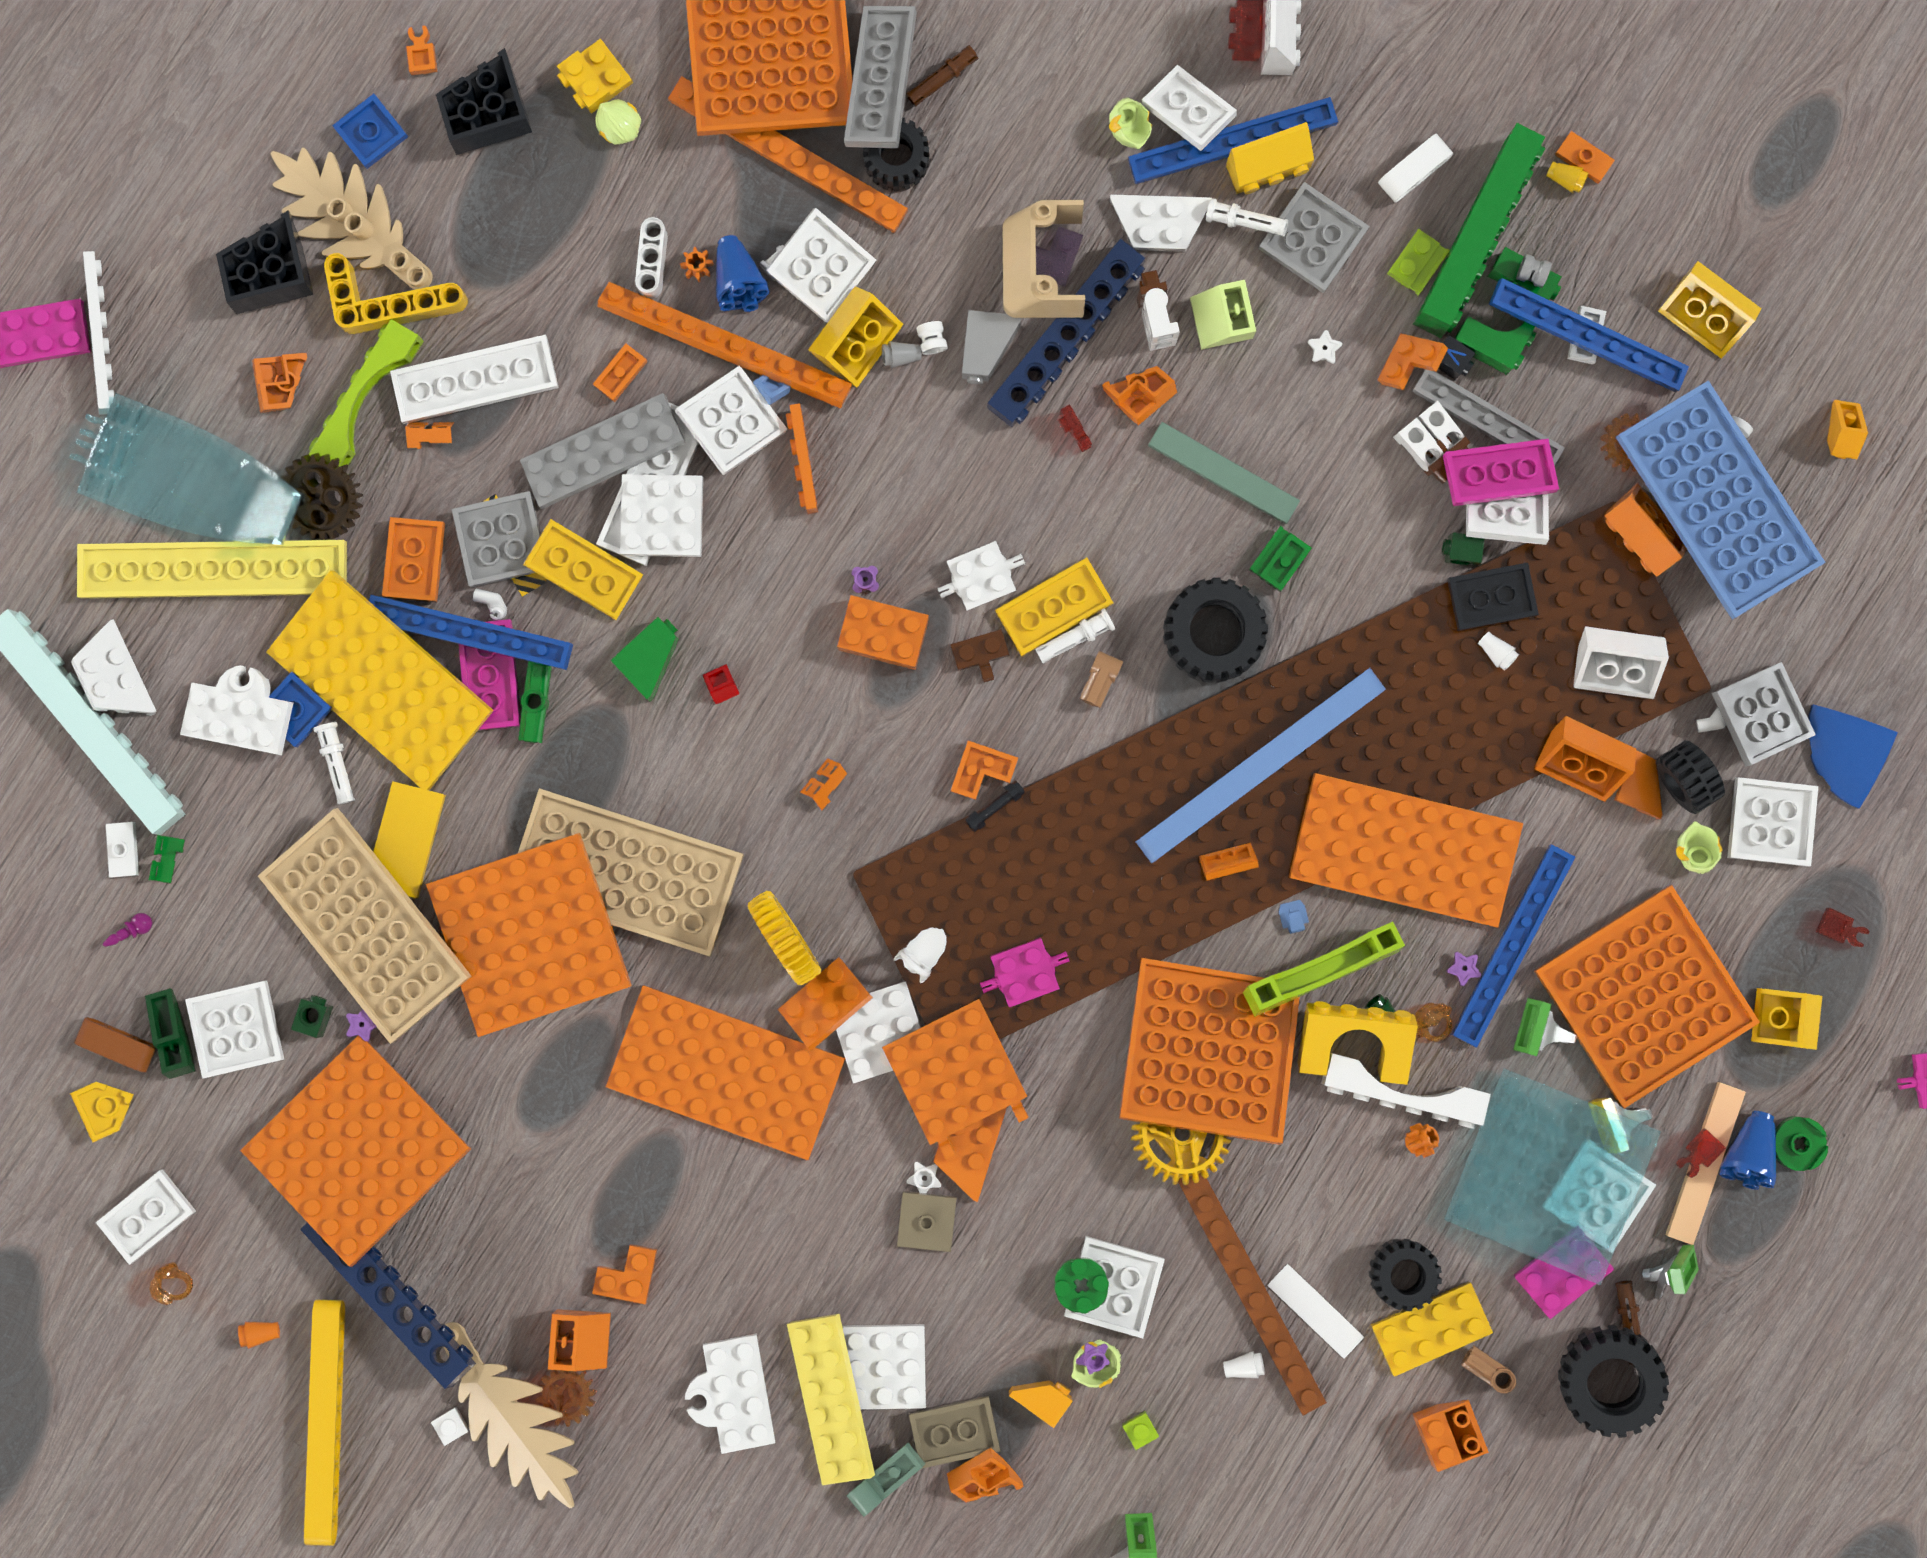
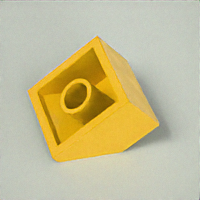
M1757 988L1754 1014L1760 1023L1752 1028L1751 1041L1817 1050L1822 996Z

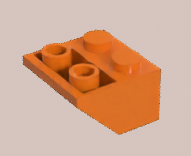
M557 1309L552 1313L548 1370L584 1371L606 1369L611 1313Z
M1469 1400L1437 1404L1412 1414L1431 1465L1437 1472L1489 1453Z

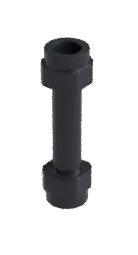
M1016 780L1004 787L1005 792L977 813L974 810L968 815L969 817L965 819V822L973 832L981 830L986 826L984 821L1011 800L1016 802L1022 797L1025 791Z

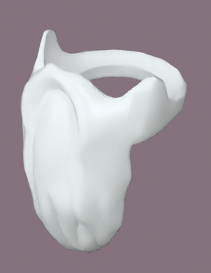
M932 927L921 931L915 939L909 942L906 948L898 952L894 961L902 959L904 967L911 973L919 974V982L923 983L930 976L932 967L937 964L939 957L945 950L947 941L944 930Z

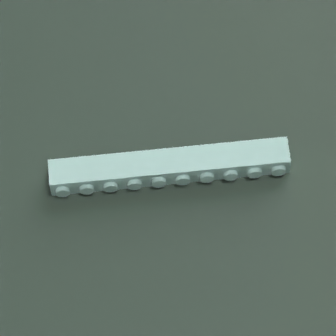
M10 609L4 611L0 615V651L152 834L162 835L186 815L181 809L183 806L181 801L175 795H169L164 789L166 786L165 782L157 774L153 775L148 770L149 763L141 754L134 753L130 748L132 745L131 741L123 733L119 734L114 729L115 722L105 712L102 714L100 711L93 710L87 695L79 687L81 685L80 680L72 672L68 673L63 667L65 664L63 659L57 653H51L45 646L48 644L47 640L39 632H34L30 628L31 621L21 611L16 612Z

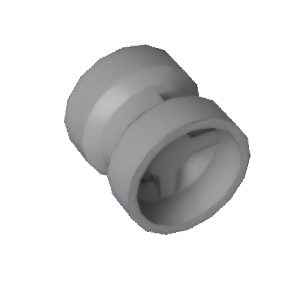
M1525 254L1516 279L1523 282L1531 281L1534 286L1542 288L1549 275L1552 262L1546 260L1538 261L1535 260L1534 256Z

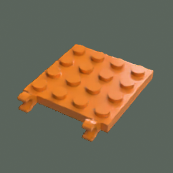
M980 999L882 1047L929 1144L938 1142L945 1159L956 1153L948 1136L1010 1105L1019 1123L1029 1118L1021 1102L1022 1099L1027 1097V1094Z

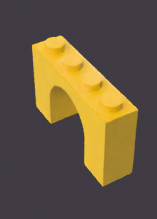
M1323 1001L1306 1003L1297 1059L1299 1073L1326 1076L1330 1051L1335 1040L1347 1031L1366 1030L1375 1034L1382 1042L1377 1069L1380 1082L1407 1085L1418 1028L1415 1015L1404 1010L1388 1012L1377 1007L1361 1009L1350 1004L1334 1006Z

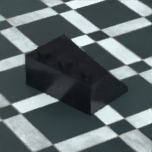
M505 48L497 53V57L488 63L484 61L477 66L478 69L467 77L459 78L436 94L449 142L456 155L532 132L520 89Z
M289 210L282 213L281 218L273 223H266L259 227L260 231L248 238H241L216 254L226 302L235 314L313 295L303 246Z

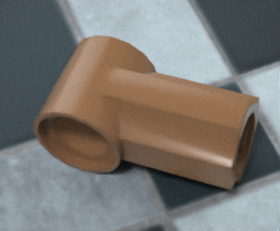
M1099 651L1089 672L1091 675L1084 686L1080 700L1101 708L1111 683L1115 682L1123 661Z
M1474 1345L1467 1351L1461 1366L1492 1386L1497 1392L1509 1393L1515 1388L1516 1378L1508 1367L1502 1365ZM1499 1373L1508 1374L1509 1379L1506 1384H1496L1495 1379Z

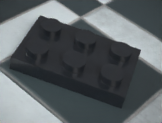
M1528 562L1449 577L1447 579L1458 631L1539 615Z

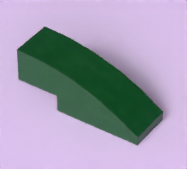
M169 988L146 995L145 1000L153 1046L158 1049L161 1073L167 1078L172 1079L195 1072L196 1069L188 1034L173 989Z

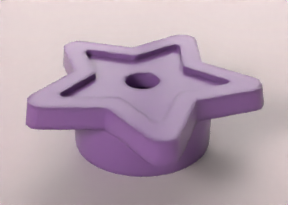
M1455 952L1454 963L1446 972L1455 975L1459 980L1460 986H1464L1469 978L1481 977V973L1476 968L1478 956L1474 954L1465 957L1459 952ZM1463 966L1467 967L1466 971L1462 969Z
M364 1010L359 1014L348 1013L346 1017L350 1027L346 1033L347 1037L359 1035L364 1041L368 1042L370 1033L377 1026ZM360 1022L364 1023L363 1027L359 1026Z
M1086 1343L1084 1354L1076 1359V1363L1086 1366L1090 1375L1093 1372L1102 1370L1105 1365L1110 1364L1105 1356L1108 1348L1107 1344L1104 1343L1094 1347Z

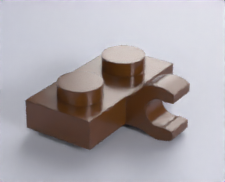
M1002 629L950 644L958 671L979 665L984 683L994 680L989 662L1009 656Z

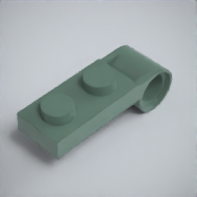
M907 1443L874 1471L875 1476L864 1479L846 1496L861 1515L865 1517L886 1497L925 1465V1462L912 1446Z

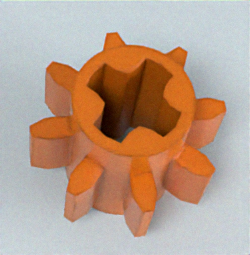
M694 247L693 252L689 254L683 253L686 262L680 263L681 269H688L685 274L687 279L694 276L700 282L701 277L705 275L711 276L708 267L714 266L713 260H706L709 255L707 250L701 253ZM700 260L699 268L694 269L695 261Z
M1417 1123L1410 1126L1411 1132L1406 1133L1405 1137L1407 1149L1412 1154H1415L1416 1157L1422 1155L1425 1158L1435 1154L1434 1148L1438 1147L1439 1143L1437 1131L1429 1126V1124L1422 1125Z

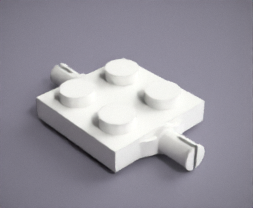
M994 541L946 562L951 572L952 582L937 588L938 592L949 589L941 593L940 597L942 599L956 592L962 599L966 611L1014 592L1016 589L1011 579V569L1023 564L1025 565L1024 559L1013 563L1023 558L1020 554L1006 560L1001 554L997 542Z

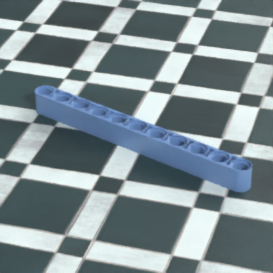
M1368 668L1136 841L1137 845L1151 863L1155 862L1386 690V688L1374 672Z

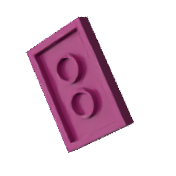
M1576 1226L1514 1274V1277L1548 1318L1552 1319L1610 1274L1614 1267L1582 1229Z

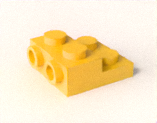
M601 38L580 53L577 50L557 65L560 72L557 77L565 88L570 86L575 94L572 97L581 109L586 107L591 114L599 108L601 103L608 102L633 84L630 76Z

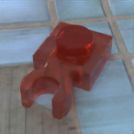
M1070 404L1060 409L1061 418L1058 421L1065 433L1070 432L1082 452L1091 448L1092 443L1084 432L1083 426Z
M1826 908L1816 933L1840 944H1844L1847 938L1852 946L1863 947L1864 944L1857 941L1856 935L1858 932L1869 934L1870 931L1865 927H1852L1853 918L1832 908Z
M1703 1128L1685 1147L1691 1154L1688 1157H1681L1677 1161L1676 1166L1682 1168L1686 1163H1690L1691 1170L1686 1175L1693 1178L1698 1174L1700 1164L1708 1168L1726 1147L1707 1129Z

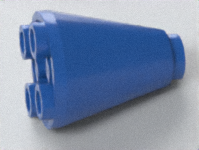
M728 235L722 237L718 241L716 261V297L720 310L743 309L745 312L755 311L759 307L758 303L769 294L767 281L737 236Z
M1752 1111V1115L1745 1121L1721 1163L1719 1173L1721 1177L1729 1180L1738 1179L1743 1181L1742 1185L1749 1189L1758 1190L1760 1185L1774 1188L1776 1182L1774 1116L1762 1111Z

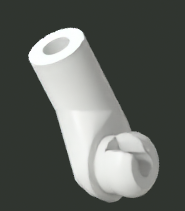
M475 589L473 601L487 604L491 613L490 617L493 620H501L506 616L507 607L500 594Z
M1719 708L1713 712L1710 718L1696 720L1698 733L1724 729L1726 726Z

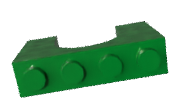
M1504 247L1487 277L1497 282L1503 278L1545 299L1554 301L1561 289L1558 283L1562 276L1550 270L1542 288L1534 286L1533 282L1528 280L1525 282L1517 280V272L1524 256ZM1468 316L1454 339L1475 352L1473 356L1475 359L1507 375L1512 369L1517 370L1525 357L1521 352L1525 345L1530 347L1537 333L1533 331L1535 326L1525 321L1515 330L1502 332L1494 330Z

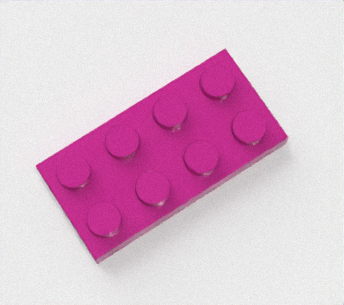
M80 298L0 312V368L91 353L84 301Z
M1549 439L1448 451L1443 454L1453 506L1556 493L1559 490Z
M510 619L486 622L513 629L512 620ZM459 644L462 683L494 710L479 730L520 726L521 715L515 658Z

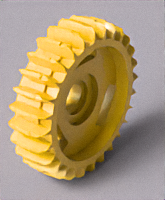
M765 891L748 902V909L756 925L795 983L803 985L816 978L821 973L819 963L771 891Z
M1142 1122L1131 1126L1132 1130L1138 1131V1134L1133 1135L1131 1140L1139 1141V1144L1133 1150H1141L1143 1153L1138 1158V1161L1145 1159L1148 1161L1144 1167L1145 1170L1151 1167L1155 1168L1153 1177L1157 1176L1160 1172L1163 1173V1182L1171 1176L1173 1185L1178 1183L1179 1178H1182L1183 1185H1187L1189 1177H1192L1194 1183H1198V1174L1207 1179L1209 1177L1207 1169L1215 1173L1217 1167L1214 1162L1223 1164L1224 1159L1219 1155H1227L1229 1153V1150L1224 1148L1223 1145L1230 1144L1231 1139L1224 1138L1222 1135L1215 1134L1213 1145L1206 1159L1199 1156L1207 1133L1189 1130L1188 1140L1179 1141L1174 1134L1176 1128ZM1153 1139L1170 1158L1171 1161L1168 1164L1160 1161L1151 1150L1149 1142Z

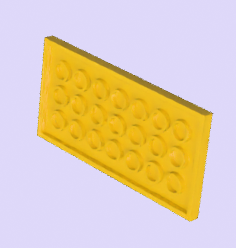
M335 571L328 572L266 651L289 673L293 672L332 707V711L425 791L432 788L494 711Z

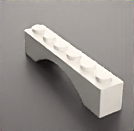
M1330 1053L1327 1075H1323L1321 1084L1328 1086L1327 1091L1343 1095L1344 1090L1353 1092V1098L1367 1102H1369L1370 1097L1380 1099L1379 1105L1394 1109L1396 1104L1406 1106V1112L1422 1115V1111L1433 1113V1119L1448 1122L1449 1117L1459 1120L1458 1125L1474 1129L1475 1124L1483 1126L1491 1095L1462 1086H1457L1446 1092L1434 1095L1416 1096L1403 1094L1378 1082L1367 1072L1359 1060Z

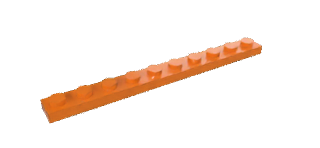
M681 76L668 100L695 116L693 82ZM775 130L725 134L893 233L896 232L908 212L907 207Z
M608 282L598 299L597 307L730 363L740 365V367L761 376L765 375L773 381L789 385L792 389L840 409L851 391L852 383L614 283Z

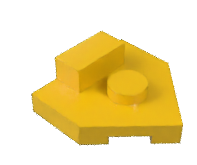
M94 1082L70 1093L92 1143L120 1131L134 1094L99 1082Z

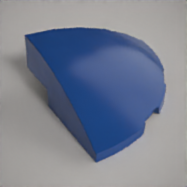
M1813 704L1808 715L1810 724L1816 734L1808 738L1810 739L1812 751L1810 755L1812 764L1817 774L1823 776L1831 787L1830 791L1847 804L1860 809L1885 764L1898 732L1855 716Z

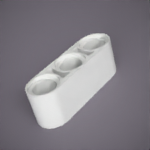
M1436 133L1379 180L1378 184L1396 203L1447 162L1454 153Z
M655 217L647 218L641 225L635 283L640 294L650 299L657 298L662 291L668 238L663 222ZM652 228H659L661 230L660 234L656 237L648 236V232ZM649 254L658 255L654 263L645 262ZM651 279L655 281L653 288L647 290L642 288L646 280Z

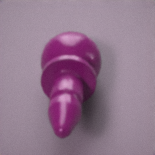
M145 913L134 915L130 922H124L126 928L111 934L103 942V946L116 945L119 941L128 938L129 935L136 938L137 934L149 932L152 928V919Z

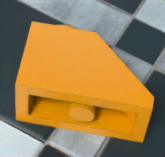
M1834 400L1827 437L1830 454L1840 459H1858L1868 435L1861 404Z
M1048 1380L1012 1386L1009 1390L1011 1398L1053 1428L1073 1402L1072 1396L1069 1395L1071 1390L1059 1381L1056 1384Z

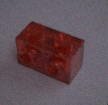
M1236 0L1235 6L1230 7L1229 23H1233V33H1229L1228 49H1232V60L1258 61L1262 51L1263 0Z

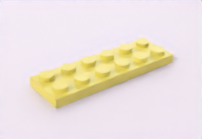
M840 1314L788 1323L787 1328L822 1485L872 1478L875 1476Z

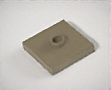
M903 1191L897 1246L951 1252L957 1197Z

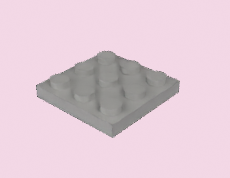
M1304 182L1279 217L1280 219L1288 220L1285 236L1268 233L1258 249L1324 293L1370 226Z
M530 491L452 509L470 588L536 573L523 565L541 536Z
M1782 662L1712 693L1746 767L1816 735Z

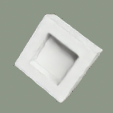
M457 1406L431 1422L444 1446L470 1430Z

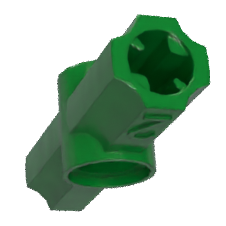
M528 661L525 690L521 698L522 713L519 741L543 742L546 711L549 707L548 694L551 666ZM535 695H539L541 697V705L536 709H531L529 705L530 699Z

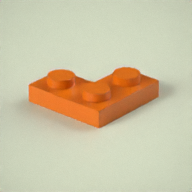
M1400 333L1378 381L1382 385L1404 390L1414 367L1437 372L1448 348L1444 343Z
M967 741L950 792L976 800L984 775L1010 783L1018 757Z
M631 1244L625 1270L598 1266L592 1294L646 1304L657 1249Z

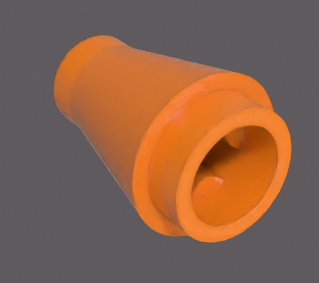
M245 1322V1325H239L238 1336L240 1346L250 1349L270 1340L280 1338L279 1323Z

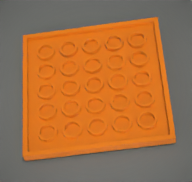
M686 0L697 136L846 125L853 81L845 0Z
M580 833L426 884L445 942L472 976L461 985V989L478 1037L632 986Z
M1672 885L1665 887L1534 970L1573 1033L1577 1035L1578 1041L1616 1101L1624 1109L1760 1023Z
M1141 958L1119 1119L1281 1145L1284 1136L1300 997L1254 1017L1243 992L1247 986L1265 978Z
M358 1035L240 1151L349 1267H353L471 1148L369 1042L364 1041Z

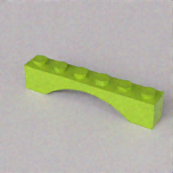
M392 319L388 324L382 326L378 334L379 339L374 347H370L365 354L363 366L352 375L350 381L352 384L349 389L338 398V407L335 412L325 419L323 424L324 430L321 435L311 442L309 447L310 457L315 453H319L320 456L329 454L330 461L339 458V467L350 464L355 455V423L358 411L365 397L374 385L384 376L388 375L390 371L412 362L424 342L418 334Z
M1390 922L1314 960L1247 986L1243 994L1254 1017L1390 957L1398 953L1405 944L1394 922Z

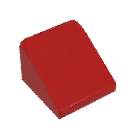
M727 664L702 675L715 704L739 695V690Z

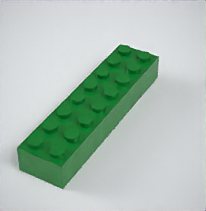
M1519 123L1515 124L1505 139L1413 325L1439 338H1442L1446 332L1451 333L1453 328L1456 327L1463 314L1459 309L1462 310L1465 304L1469 302L1475 290L1471 286L1474 287L1477 280L1481 278L1487 266L1483 263H1486L1489 256L1493 254L1498 244L1496 240L1501 232L1503 233L1510 220L1509 216L1512 210L1516 208L1522 196L1520 193L1524 186L1528 184L1534 172L1533 168L1545 150V147L1541 146L1545 136Z

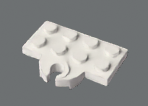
M241 665L228 669L219 678L216 687L191 683L180 735L282 755L293 703L269 698L271 690L269 679L265 678L260 671L250 667L248 671L250 679L245 686L241 685L240 680L246 672V667Z
M757 1334L703 1344L707 1371L698 1374L690 1381L685 1394V1400H690L694 1395L700 1394L706 1398L707 1403L700 1409L693 1406L687 1408L688 1414L696 1423L706 1427H717L721 1454L774 1444L775 1436Z

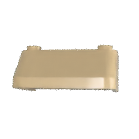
M1041 200L1005 219L1003 223V308L1010 317L1083 318L1085 295H1058V285L1054 278L1048 275H1036L1035 227H1048L1052 224H1082L1084 200Z

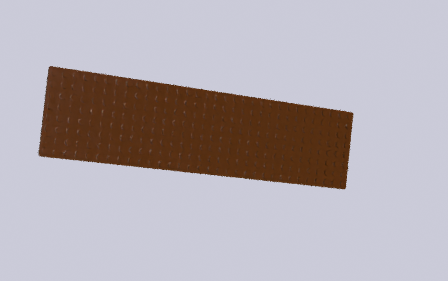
M1610 502L1549 532V540L1546 545L1526 543L1465 573L1470 574L1528 562L1539 613L1538 616L1458 631L1448 582L1024 788L1025 793L1018 801L1014 802L1011 800L984 821L986 826L981 830L973 832L965 822V819L969 817L967 816L856 870L853 874L854 879L893 959L921 931L932 927L944 930L947 941L945 950L939 957L937 964L932 967L930 976L923 983L919 982V974L911 973L904 967L902 959L895 961L925 1025L980 999L999 1039H1002L1139 972L1141 958L1161 961L1316 885L1289 878L1314 773L1469 810L1542 774L1535 770L1536 762L1551 731L1565 716L1616 738L1709 692L1711 685L1654 573H1649L1644 569L1640 562L1641 558L1636 552H1630L1623 543L1624 538L1618 531L1613 532L1606 524L1605 514L1616 502ZM1585 626L1664 637L1666 639L1669 658L1654 699L1574 688L1578 646ZM1488 632L1515 647V652L1519 654L1517 659L1505 671L1501 667L1497 668L1484 649L1478 644ZM1368 668L1374 672L1386 690L1155 862L1151 863L1137 845L1136 841ZM1247 843L1252 844L1258 860V868L1206 881L1199 856ZM1040 937L1045 950L1051 957L1065 951L1067 952L1070 962L1055 967V977L1060 988L1056 991L1012 1007L1008 1006L1005 995L999 988L983 993L980 982L995 978V968L990 957L991 955Z

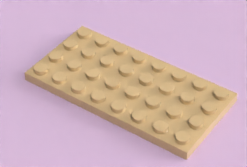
M539 788L518 853L580 833L611 925L711 957L744 854Z
M339 808L333 809L258 875L263 884L390 1044L398 1040L472 977Z

